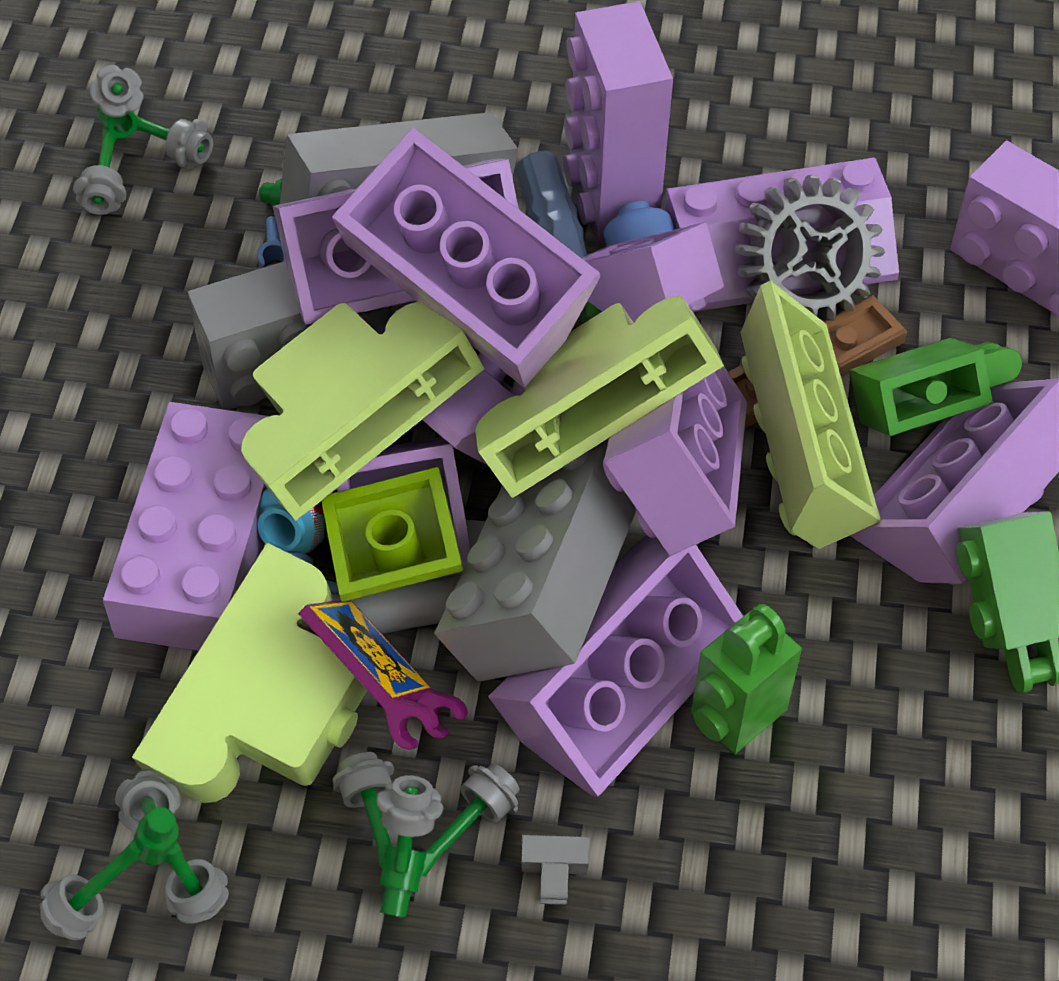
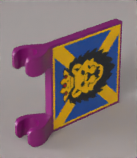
M352 600L307 604L298 613L385 709L392 739L401 748L412 750L419 745L417 739L410 736L407 730L408 720L412 716L420 719L425 730L436 738H444L449 734L447 728H444L438 721V712L442 706L449 708L458 720H463L467 717L468 710L465 703L454 695L433 690Z

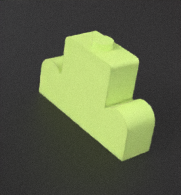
M673 296L654 304L636 319L635 323H633L621 303H616L571 331L565 343L525 387L523 394L510 397L498 403L480 419L475 429L478 452L509 495L514 498L719 370L724 364L715 345L681 296Z
M420 302L407 304L397 310L389 318L383 334H378L349 305L340 303L254 370V379L280 415L265 417L255 423L246 432L242 440L241 452L271 494L290 516L297 521L485 368L463 330Z
M266 543L132 756L142 770L153 771L167 782L175 785L180 794L201 803L217 802L228 796L236 787L240 776V763L237 760L239 755H245L300 785L307 786L312 784L334 746L341 748L350 738L358 719V714L355 711L367 692V689L298 615L307 604L334 601L327 581L320 570L312 564Z

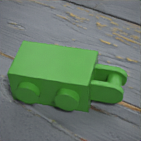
M947 338L849 369L859 422L883 434L893 436L991 404L993 401L990 387L1016 378L1021 370L1022 360L1016 350L1001 347L996 343L984 342L972 345L953 338Z
M1051 511L1025 512L959 527L961 542L957 544V561L962 574L970 581L974 603L970 605L969 614L975 634L979 639H982L984 647L1004 650L1009 676L1018 693L1029 692L1032 690L1033 684L1044 681L1051 686L1058 685L1059 548ZM1036 644L1037 658H1028L1026 645Z
M758 604L700 652L691 714L696 725L707 738L714 742L721 741L734 754L738 753L787 711L802 648L785 633L782 620L769 606Z

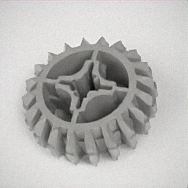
M807 175L801 186L796 178H787L784 180L783 185L784 195L774 187H769L764 191L765 198L770 206L769 208L759 203H752L749 206L751 214L758 219L755 225L741 223L738 226L741 233L751 235L749 245L739 244L735 246L736 254L750 256V262L741 265L737 269L738 275L741 277L756 276L746 289L747 294L751 297H756L760 286L771 280L815 316L818 313L822 321H835L836 306L841 311H855L854 302L850 296L852 293L863 298L871 295L869 288L862 281L865 276L878 278L881 275L877 267L869 266L871 256H883L885 251L881 246L871 245L870 239L882 233L883 229L879 224L865 225L864 222L871 217L874 209L870 204L856 206L859 199V191L848 188L841 193L840 180L828 178L822 186L818 175ZM817 204L830 211L837 220L831 225L822 224L818 228L813 229L807 220H800L795 211L808 205ZM779 228L784 238V247L782 252L772 260V243ZM806 240L817 243L811 250L814 257L813 261L802 258L808 251L805 244ZM846 242V258L840 271L836 264V254L841 245ZM807 272L812 280L820 281L824 289L813 294L795 295L781 282L789 276L796 278Z

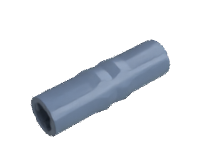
M547 151L530 153L522 158L516 167L517 177L527 207V216L580 258L587 256L583 241V228L577 220V209L569 196L558 157Z

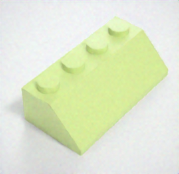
M770 280L760 286L740 332L746 353L742 357V366L746 376L754 385L758 401L754 405V414L758 424L767 436L770 452L766 455V461L770 473L779 484L783 500L779 504L781 520L790 534L797 535L816 548L821 549L877 524L881 520L827 324Z

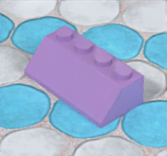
M414 127L332 216L346 245L417 302L422 303L461 328L474 348L524 388L565 343L600 279V272Z
M876 158L668 188L665 211L670 214L674 229L707 222L724 288L705 297L707 306L692 312L754 302L755 297L749 296L746 289L756 276L741 277L737 271L741 265L750 262V256L735 253L736 245L750 244L751 235L741 233L738 226L741 223L755 225L758 219L751 214L749 206L752 203H759L769 208L770 206L765 198L764 191L769 187H774L784 195L783 185L784 180L787 178H796L801 186L807 175H818L822 186L828 178H835L841 181V193L848 188L859 191L860 194L856 206L870 204L874 209L871 217L864 222L865 225L879 224L883 229L882 233L870 239L871 245L881 246L885 251L883 256H871L869 266L877 267L881 275L878 278L865 276L862 283L868 285L898 280L899 266L892 198ZM817 204L808 205L795 211L799 219L807 220L813 229L818 228L822 224L831 225L837 220L830 211ZM779 228L772 243V260L782 252L784 247V238ZM806 240L805 244L808 251L802 258L813 261L814 257L811 250L817 243ZM846 242L841 245L836 254V264L840 271L846 258ZM807 272L796 278L789 276L781 282L795 295L816 293L824 289L820 281L812 280Z
M491 159L463 165L518 208L509 159ZM357 188L273 206L286 267L305 325L316 322L340 303H346L356 313H361L415 300L345 244L332 216Z
M1059 378L1007 382L990 387L993 403L943 419L875 493L874 498L881 522L850 536L918 582L962 584L968 580L962 574L957 561V544L961 542L958 528L1024 513L1030 505L1042 497L1043 489L1059 472Z
M644 535L614 566L576 663L508 676L488 697L522 744L589 795L599 797L694 692L700 652L741 619L743 615L697 545L669 556L657 537L650 538L648 535Z

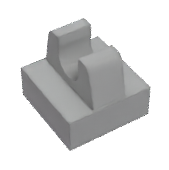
M522 835V872L541 873L540 904L567 905L568 874H587L589 837Z

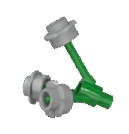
M108 65L97 72L96 81H93L90 85V96L93 103L98 105V117L103 125L98 165L86 168L73 185V191L77 194V203L87 211L98 215L118 210L121 206L120 202L126 200L127 193L123 186L122 177L117 171L110 168L114 142L117 138H127L135 131H143L166 140L165 147L168 157L176 160L178 166L185 169H193L198 164L204 163L209 158L213 149V138L206 132L207 124L201 119H195L193 122L180 119L171 129H167L136 116L134 112L141 106L144 96L143 92L140 91L141 79L130 68L119 69L116 65Z
M373 752L358 753L346 758L340 764L341 771L333 777V788L336 792L341 793L345 806L351 808L365 807L377 846L379 866L382 868L379 885L385 886L380 913L406 918L411 892L418 893L421 876H427L437 859L479 815L492 823H498L507 813L513 815L518 811V800L515 795L519 792L520 788L515 779L497 764L492 763L488 768L473 765L468 770L470 777L460 787L461 793L469 805L425 852L411 850L413 837L429 833L434 828L435 819L443 812L441 795L432 787L430 782L417 776H402L395 779L392 783L390 776L395 770L393 764L390 761L383 762ZM387 829L398 834L397 847L392 846Z
M151 770L139 771L134 779L124 780L118 787L115 795V803L120 807L118 813L119 820L127 829L135 832L131 843L90 881L78 875H68L60 882L51 881L47 883L41 891V897L44 901L40 904V911L44 925L51 933L70 940H81L87 936L88 932H92L95 929L97 920L103 913V901L99 892L128 866L137 861L147 865H159L165 862L173 868L165 884L166 906L170 914L177 915L180 922L193 924L212 918L224 906L229 896V891L225 887L228 884V878L221 869L213 867L205 860L186 861L181 848L178 842H176L179 831L174 816L175 810L180 805V793L175 785L167 782Z

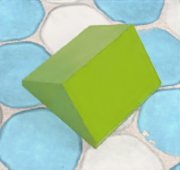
M439 467L329 494L321 501L339 596L342 602L463 571L462 556Z

